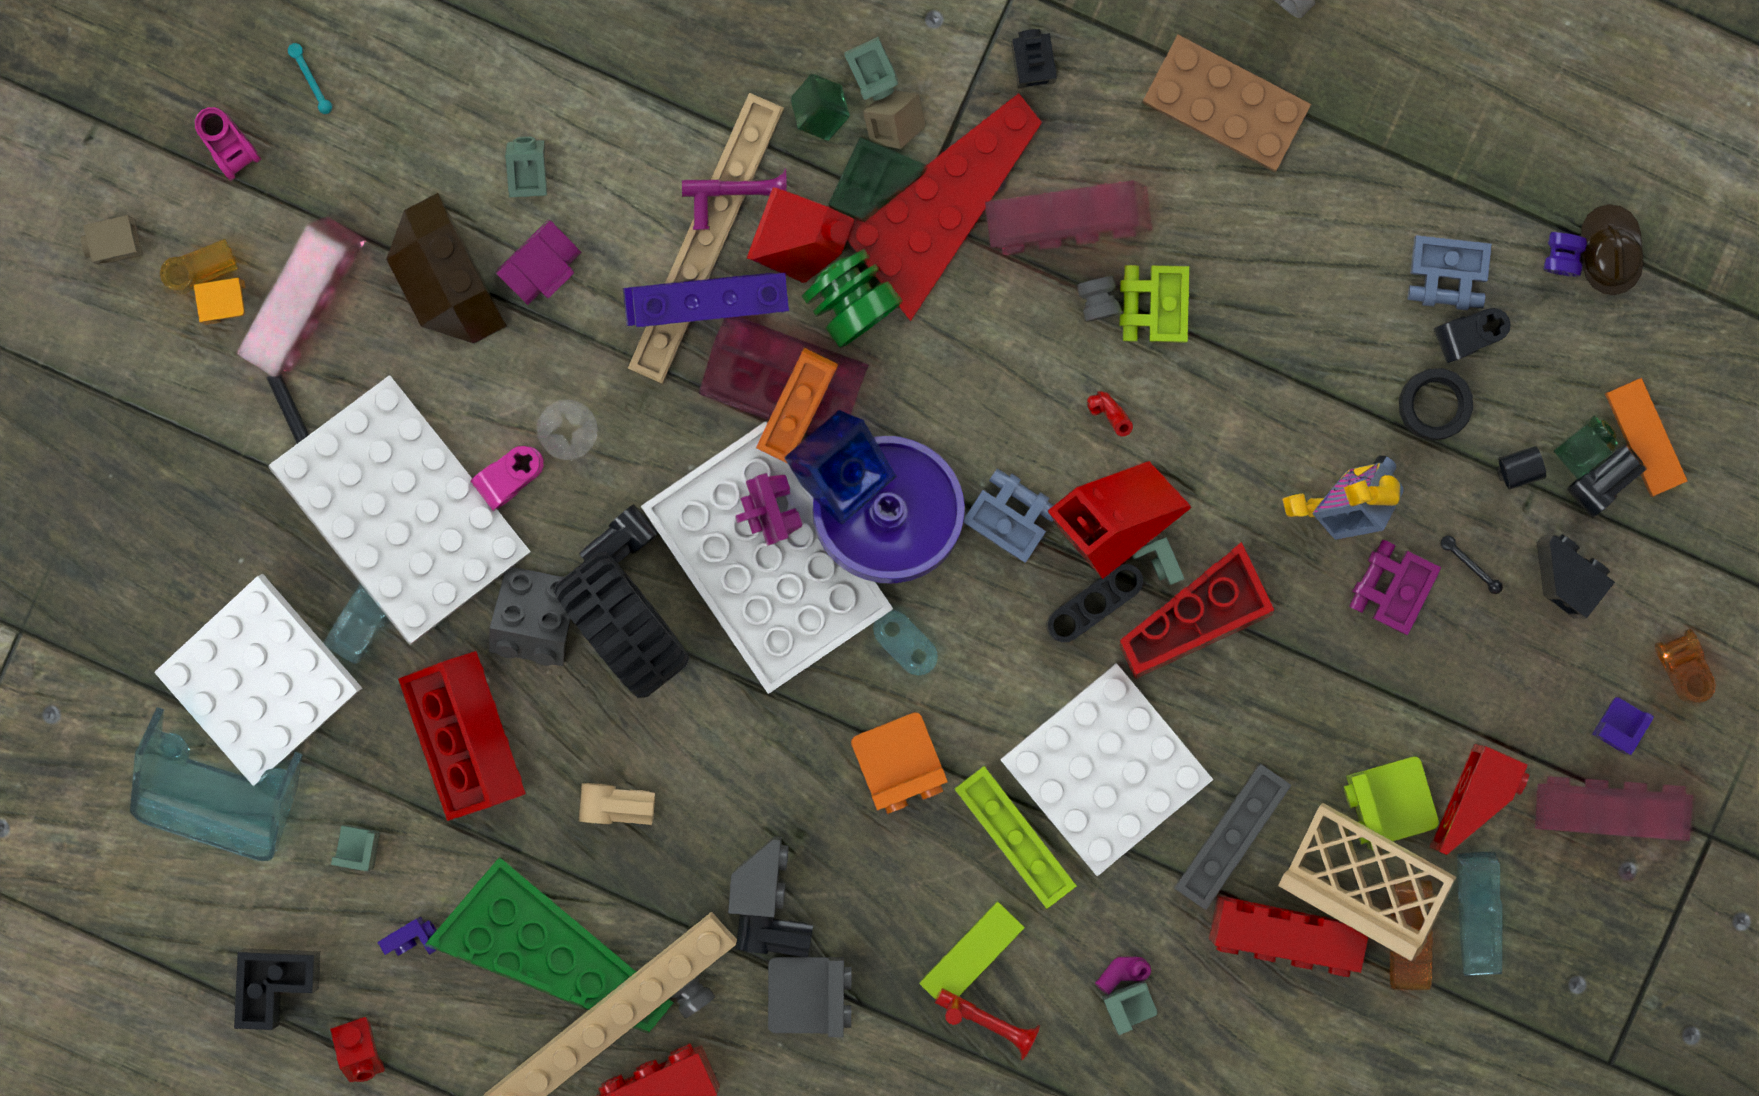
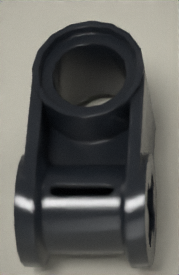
M1490 308L1467 317L1457 318L1437 326L1433 330L1446 362L1450 363L1502 340L1509 333L1511 324L1508 315L1504 311ZM1488 315L1491 320L1498 319L1500 322V326L1495 328V336L1491 331L1484 332L1482 325L1487 323L1486 316Z

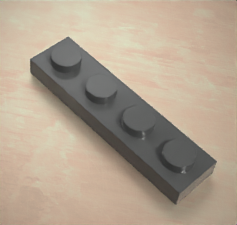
M1259 763L1178 880L1174 889L1206 910L1281 802L1291 784Z

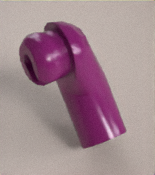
M1117 957L1098 978L1095 985L1105 994L1110 995L1120 981H1145L1151 975V966L1142 957Z

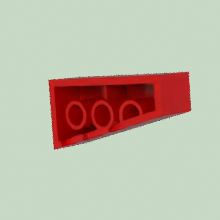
M1242 542L1120 640L1119 646L1135 680L1273 615L1275 610Z
M1217 895L1209 940L1217 946L1216 950L1236 955L1239 954V950L1254 953L1253 958L1276 962L1277 957L1291 960L1290 965L1313 970L1314 964L1327 966L1328 973L1350 977L1351 971L1359 973L1362 971L1368 936L1338 919Z

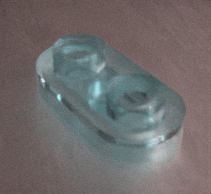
M890 611L875 621L873 632L876 640L907 672L913 675H924L935 667L938 658L935 646L904 614L898 611ZM889 622H895L900 627V632L895 637H890L885 633V626ZM916 649H922L926 653V660L921 664H916L911 659L912 652Z

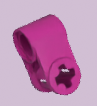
M207 107L197 114L195 119L196 132L211 152V156L230 181L235 179V173L252 161L258 163L262 160L247 137L240 132L231 117L215 107ZM213 116H220L223 120L222 131L215 136L208 135L205 130L207 120Z
M518 446L498 461L484 468L470 482L494 511L509 502L522 488L541 474L544 467V459L537 449ZM520 454L526 457L532 456L533 460L529 463L531 467L530 472L518 470L517 466L521 463L518 458Z

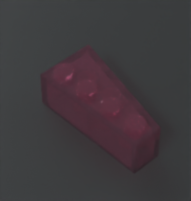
M1134 180L985 202L990 246L995 249H1002L1003 255L1024 253V246L1039 245L1040 250L1062 247L1061 242L1076 240V244H1089L1099 242V237L1113 236V239L1135 237L1136 233L1152 231L1147 186Z
M328 216L307 224L236 354L273 377H277L286 371L291 372L302 354L298 350L304 340H309L319 325L317 319L323 309L327 308L337 292V286L351 268L356 255L366 239Z

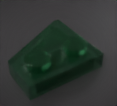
M860 137L828 205L838 212L865 222L924 175L927 170L926 164Z

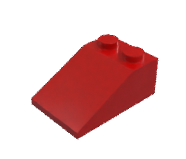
M1474 744L1429 848L1446 855L1449 854L1510 803L1515 794L1521 795L1529 779V774L1525 773L1528 764L1487 746Z

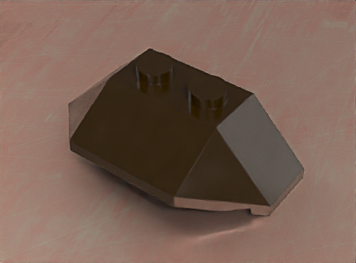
M439 193L405 209L386 260L420 326L473 344L506 328L507 325Z

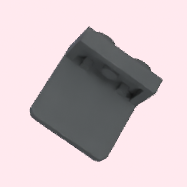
M515 567L504 573L490 625L489 652L496 653L504 658L517 657L532 660L544 666H563L571 618L555 596L554 590L556 584L564 577Z
M773 957L770 959L768 964V1028L772 1033H828V1037H844V1028H851V1005H844V990H851L852 967H844V957Z

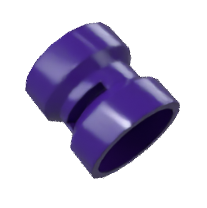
M1551 232L1548 245L1551 248L1550 256L1545 259L1543 270L1562 276L1581 277L1583 265L1580 262L1581 253L1586 251L1588 239L1573 234Z

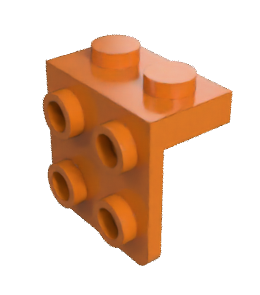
M919 713L908 714L852 738L851 745L877 811L885 808L886 813L889 814L908 806L907 798L920 794L922 800L943 792L941 785L948 781L922 716Z

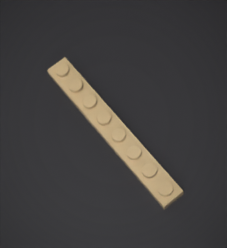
M712 912L709 913L488 1090L483 1096H547L736 945L737 939Z

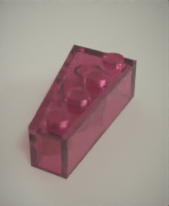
M1547 776V783H1538L1535 829L1690 841L1693 838L1696 793L1686 792V786L1663 784V791L1647 790V783L1624 782V788L1608 787L1609 780L1586 779L1585 786L1570 785V777Z

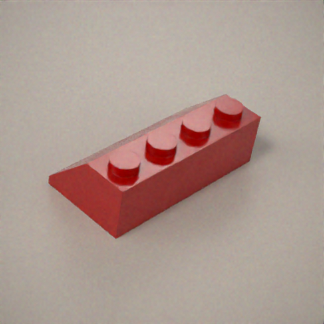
M477 651L440 662L398 678L447 821L526 794Z

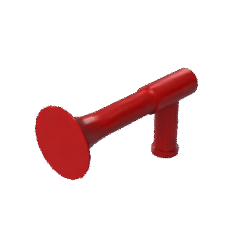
M941 988L934 1002L947 1009L945 1018L949 1024L957 1025L962 1021L963 1017L1011 1041L1019 1049L1021 1061L1027 1056L1039 1032L1040 1025L1032 1029L1018 1028L979 1009L975 1004L944 988Z

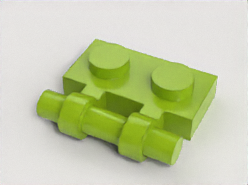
M1125 265L1124 280L1120 281V292L1124 293L1123 314L1119 315V326L1123 327V341L1137 342L1138 327H1149V342L1187 343L1189 266L1152 265L1150 280H1139L1140 266ZM1139 293H1150L1149 314H1138Z

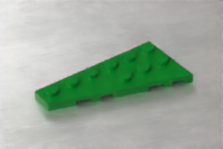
M500 857L425 944L427 947L586 1010H590L636 973L633 968ZM667 999L632 1028L648 1034L671 1007L673 1002Z

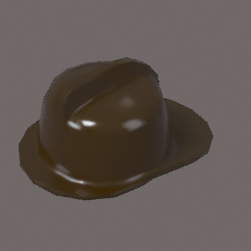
M1607 204L1597 207L1587 215L1582 224L1581 237L1588 239L1586 251L1582 253L1585 277L1594 289L1603 294L1617 295L1625 293L1636 285L1642 275L1643 250L1640 227L1633 214L1621 206Z

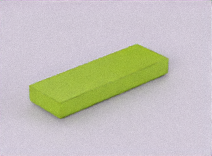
M996 901L924 976L919 984L935 999L941 988L960 996L1025 927Z

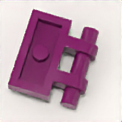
M1382 539L1377 551H1372L1368 559L1370 565L1362 581H1357L1352 591L1355 595L1349 607L1363 613L1368 601H1372L1378 604L1372 619L1404 635H1408L1441 567L1409 551H1405L1400 563H1397L1390 559L1396 545ZM1385 570L1394 575L1383 594L1375 590V587Z

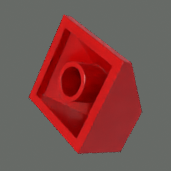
M773 187L747 259L778 273H785V276L798 282L806 283L842 254L854 219L828 206Z

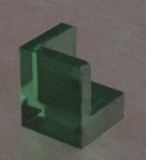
M813 73L810 74L791 97L798 129L826 141H829L850 117L842 86Z

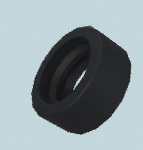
M1444 368L1427 369L1413 376L1403 386L1399 397V414L1405 427L1415 436L1426 440H1444L1459 433L1469 422L1473 411V395L1467 382L1457 373ZM1432 382L1448 385L1458 399V409L1455 417L1449 423L1438 427L1424 424L1414 411L1416 393L1422 386Z

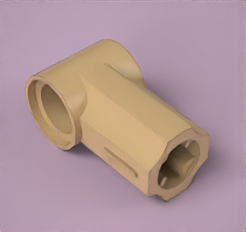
M582 783L578 821L597 824L625 822L652 825L655 792L616 789V786L606 784Z

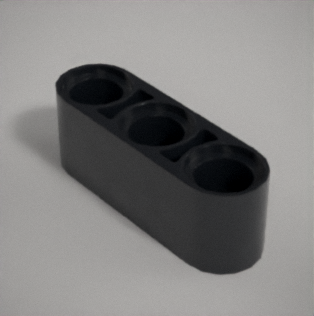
M1122 564L1104 579L1100 577L1049 615L1046 622L1049 636L1058 642H1070L1139 593L1143 586V576L1140 570L1133 565ZM1122 570L1130 571L1135 577V585L1131 591L1122 592L1115 585V577ZM1092 592L1099 593L1105 600L1104 609L1098 614L1089 613L1084 606L1086 596ZM1062 614L1070 616L1074 621L1073 632L1064 637L1059 636L1053 628L1054 620Z

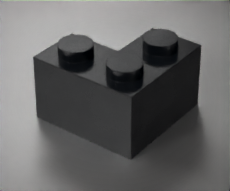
M244 948L237 953L234 1029L273 1030L280 1024L281 992L314 993L319 989L321 951Z

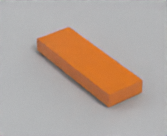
M806 348L803 349L756 449L790 465L839 364Z
M1642 378L1605 393L1627 445L1647 467V470L1641 476L1650 497L1687 482V478Z

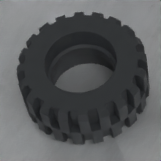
M606 551L594 553L556 584L554 593L564 610L608 667L637 698L650 696L687 666L690 657L682 644L639 588Z

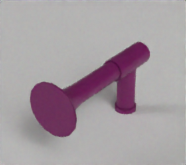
M786 168L778 177L762 181L682 180V197H694L693 230H710V226H708V197H720V195L770 196L773 187L787 191Z

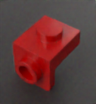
M367 1017L330 1029L339 1069L349 1082L368 1081L375 1074L385 1071L384 1064L378 1056L371 1024Z

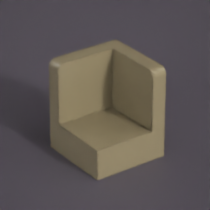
M894 90L892 94L874 101L863 111L870 144L901 149L925 128L920 97L917 93Z

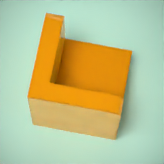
M232 278L195 284L194 291L199 322L209 325L221 323V319L243 316L245 314L242 289L245 288L244 280Z

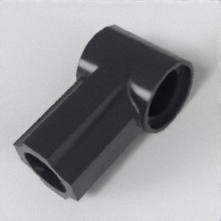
M1625 443L1597 468H1590L1583 473L1567 490L1590 517L1593 518L1606 509L1618 497L1617 494L1647 470V467L1639 456Z
M1537 446L1504 455L1498 459L1499 466L1496 468L1499 480L1504 481L1509 490L1546 479L1547 477L1544 461Z
M633 504L608 525V530L593 540L579 554L585 561L596 552L606 551L619 563L630 553L633 555L639 551L658 532Z
M740 914L735 949L760 954H768L770 951L808 958L813 925L774 919V917Z

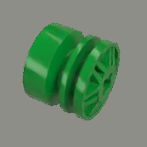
M864 249L854 255L844 257L828 267L815 278L810 288L802 295L807 305L820 297L824 298V301L813 310L816 317L831 310L836 314L825 329L840 349L867 332L903 302L888 281L874 288L870 286L868 282L879 271L876 264L863 272L858 270L870 259V256Z

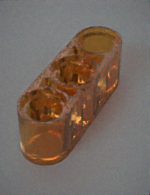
M1411 880L1394 884L1400 905L1418 900ZM1419 880L1425 898L1433 896L1431 880ZM1433 902L1427 903L1429 911L1433 906ZM1420 906L1402 910L1407 925L1420 931L1425 922ZM1395 912L1390 914L1396 918ZM1433 926L1426 938L1428 941L1422 952L1412 961L1390 949V986L1392 990H1431Z

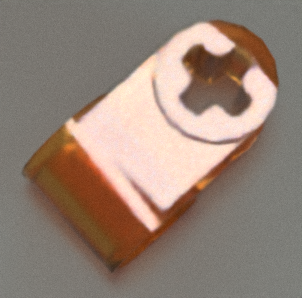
M1692 629L1685 630L1683 636L1665 644L1661 641L1655 643L1658 658L1667 672L1676 694L1681 700L1693 704L1705 702L1713 696L1716 689L1715 679L1705 660L1701 644ZM1686 648L1685 651L1673 655L1674 652ZM1692 676L1699 677L1704 685L1703 692L1698 697L1691 695L1687 689V681Z

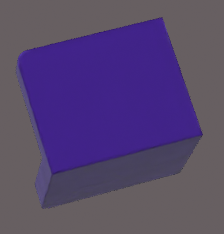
M1615 697L1592 735L1621 753L1632 755L1654 716L1648 712L1640 711L1619 697Z

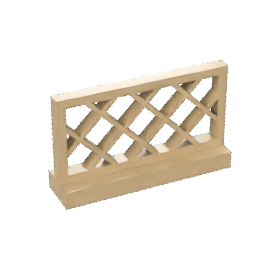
M1322 803L1308 828L1289 870L1284 873L1278 886L1412 961L1422 952L1428 939L1426 938L1457 877ZM1324 817L1338 824L1342 838L1328 842L1324 841L1320 829ZM1348 829L1356 834L1349 835ZM1363 837L1371 842L1375 856L1358 861L1351 840ZM1314 838H1316L1317 845L1311 846ZM1344 843L1351 863L1333 867L1327 847ZM1381 848L1388 852L1383 854ZM1320 850L1326 870L1315 873L1302 866L1307 853ZM1393 856L1403 859L1409 875L1391 879L1385 859ZM1377 861L1384 882L1367 886L1360 866ZM1415 867L1421 869L1422 871L1416 872ZM1353 868L1359 889L1347 891L1340 887L1336 873ZM1328 875L1329 880L1323 878V876ZM1431 875L1444 882L1438 895L1425 898L1418 878ZM1411 880L1418 900L1400 905L1394 884ZM1386 887L1393 907L1381 910L1373 906L1369 891ZM1362 894L1363 899L1357 897L1356 895ZM1434 902L1431 910L1429 911L1427 903ZM1420 906L1425 920L1420 931L1407 925L1402 910ZM1395 912L1396 918L1389 914Z

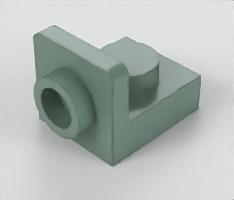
M525 136L518 137L513 142L507 143L505 158L509 198L547 196L544 157L545 142L543 140L536 141L534 137Z
M1156 536L1132 555V558L1136 559L1154 551L1157 558L1152 559L1151 563L1159 581L1166 578L1168 584L1172 585L1185 579L1167 537L1158 540Z

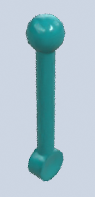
M292 43L288 47V54L291 58L296 59L319 102V112L329 114L333 108L332 103L329 100H325L302 56L303 48L298 43Z

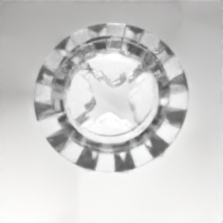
M559 400L546 407L538 420L537 437L544 450L555 458L573 460L582 457L593 447L598 432L596 419L590 409L578 401ZM562 414H565L570 424H583L582 428L572 432L571 446H569V442L564 435L551 434L557 428L562 427Z

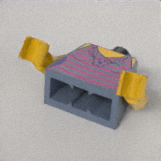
M1379 455L1371 465L1346 471L1325 498H1311L1306 503L1303 493L1284 497L1283 504L1286 515L1288 517H1303L1307 515L1309 517H1316L1335 540L1383 531L1404 492L1403 486L1393 475L1396 470V464L1389 457Z

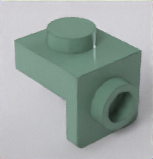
M879 36L844 52L864 100L873 97L874 101L880 100L894 92L893 87L898 85V77Z

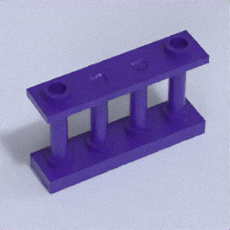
M774 272L623 288L626 326L636 325V327L789 311L785 273L774 274Z

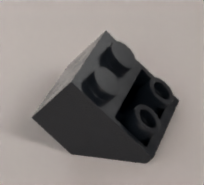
M1563 534L1560 537L1556 535L1541 537L1537 541V551L1543 596L1573 619H1587L1615 583L1607 576L1610 570L1594 558L1588 560L1577 553L1580 547Z

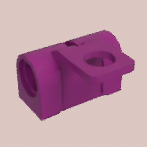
M548 219L495 272L529 305L541 292L547 299L553 295L575 273L569 265L582 252Z

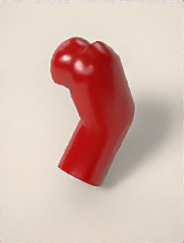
M1098 391L1097 395L1087 398L1089 412L1094 416L1104 413L1118 436L1124 437L1132 432L1133 424L1109 393Z

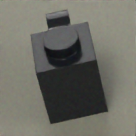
M1041 29L1019 32V38L1012 39L1011 43L1018 89L1055 83L1057 76L1050 33L1041 34Z

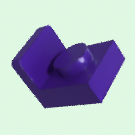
M420 916L377 943L384 955L394 950L397 956L417 945L414 937L418 936L430 955L437 950L427 947L425 944L437 929L430 920L424 922Z

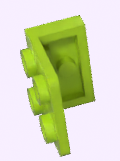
M1408 757L1346 776L1348 785L1344 786L1345 796L1349 807H1355L1359 819L1358 823L1385 838L1396 841L1434 830L1438 827L1439 820L1422 762L1418 757ZM1363 837L1358 838L1361 845L1366 843L1367 848L1374 851L1370 841Z

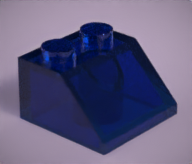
M841 410L833 414L784 457L801 486L842 525L897 477L864 420Z

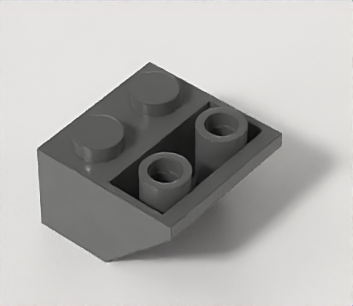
M782 836L771 838L733 871L730 884L729 914L774 917L776 908L783 909L786 883H778L779 870L786 871L789 845H782Z

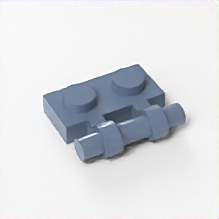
M1416 235L1414 237L1410 274L1425 276L1424 287L1409 285L1408 300L1421 301L1423 306L1432 307L1435 306V303L1455 305L1456 309L1467 311L1469 307L1483 308L1485 293L1471 292L1472 281L1484 283L1488 281L1492 244ZM1438 278L1458 279V290L1437 288Z
M997 468L989 480L1001 488L997 497L995 498L982 490L965 516L963 523L1026 563L1046 532L1034 524L1039 514L1052 522L1053 519L1047 511L1054 505L1048 502L1049 497L1040 492L1037 495L1019 483L1021 479L1014 474L1008 476ZM1010 496L1030 507L1025 516L1005 505Z

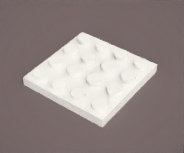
M264 574L257 576L154 672L253 786L263 780L362 689L359 683Z
M1117 663L1000 759L1096 876L1100 875L1213 781L1212 777Z

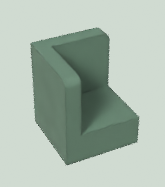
M342 825L336 856L332 857L331 865L362 871L374 869L380 831Z
M1137 981L1111 992L1110 995L1102 996L1118 1035L1133 1030V1025L1157 1015V1009L1145 981Z

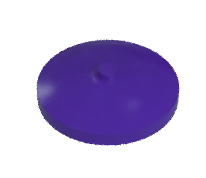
M897 436L871 437L855 442L841 450L822 471L817 481L812 506L815 531L827 554L840 567L859 578L890 584L920 578L942 564L956 546L962 530L965 513L964 496L960 483L948 463L927 446L914 440Z

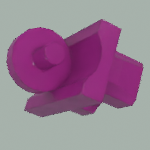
M764 473L745 481L750 495L740 498L745 512L735 516L737 523L748 520L752 534L762 531L767 546L789 538V534L802 527L803 524L796 508L780 513L776 501L777 498L790 494V486L786 475L768 477V474Z

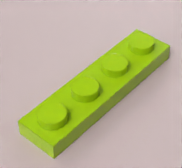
M982 766L954 788L1046 909L1077 887L985 766Z

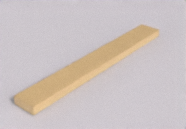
M749 93L711 180L753 181L784 108ZM746 195L708 197V226H710V230H693V219L665 284L710 278ZM690 322L646 326L628 369L663 384Z

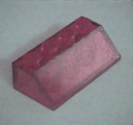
M740 317L724 318L712 347L699 395L769 420L803 349L806 348L839 365L805 434L840 446L869 365Z

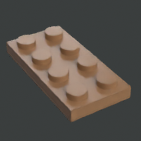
M1177 35L1142 101L1143 104L1273 172L1277 171L1311 106L1310 103L1180 35Z

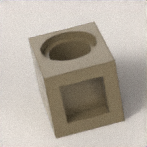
M125 215L83 225L85 235L81 236L82 250L86 258L91 257L93 263L100 266L143 256L136 222L131 216Z

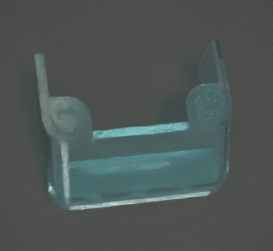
M157 707L135 752L130 803L131 814L141 823L257 861L271 860L279 846L298 788L302 754L294 753L287 770L281 768L265 770L261 775L259 783L253 786L244 776L189 759L190 749L184 739L174 733L162 732L164 709Z

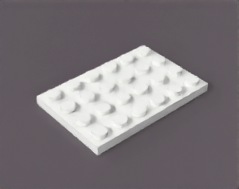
M390 375L269 465L272 473L409 645L420 639L531 552L497 509L493 511L470 482L472 477Z
M765 421L644 503L641 508L769 694L893 610V608L875 582L859 578L844 570L824 550L813 523L812 506L814 491L793 460L789 465L756 449L767 425ZM767 473L768 477L786 475L790 486V494L776 499L780 513L796 508L803 524L801 528L789 534V538L769 546L766 544L762 531L752 534L748 520L737 523L735 519L736 515L745 512L740 498L750 495L745 481Z

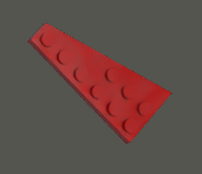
M1019 93L853 222L847 242L856 253L863 249L867 252L870 259L865 265L869 268L876 264L879 271L875 278L880 284L887 281L891 284L903 300L898 307L910 322L1042 124L1041 120Z

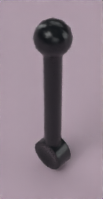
M1445 536L1441 539V548L1445 551H1451L1488 585L1490 593L1499 594L1503 590L1501 581L1493 580L1456 546V541L1452 536Z

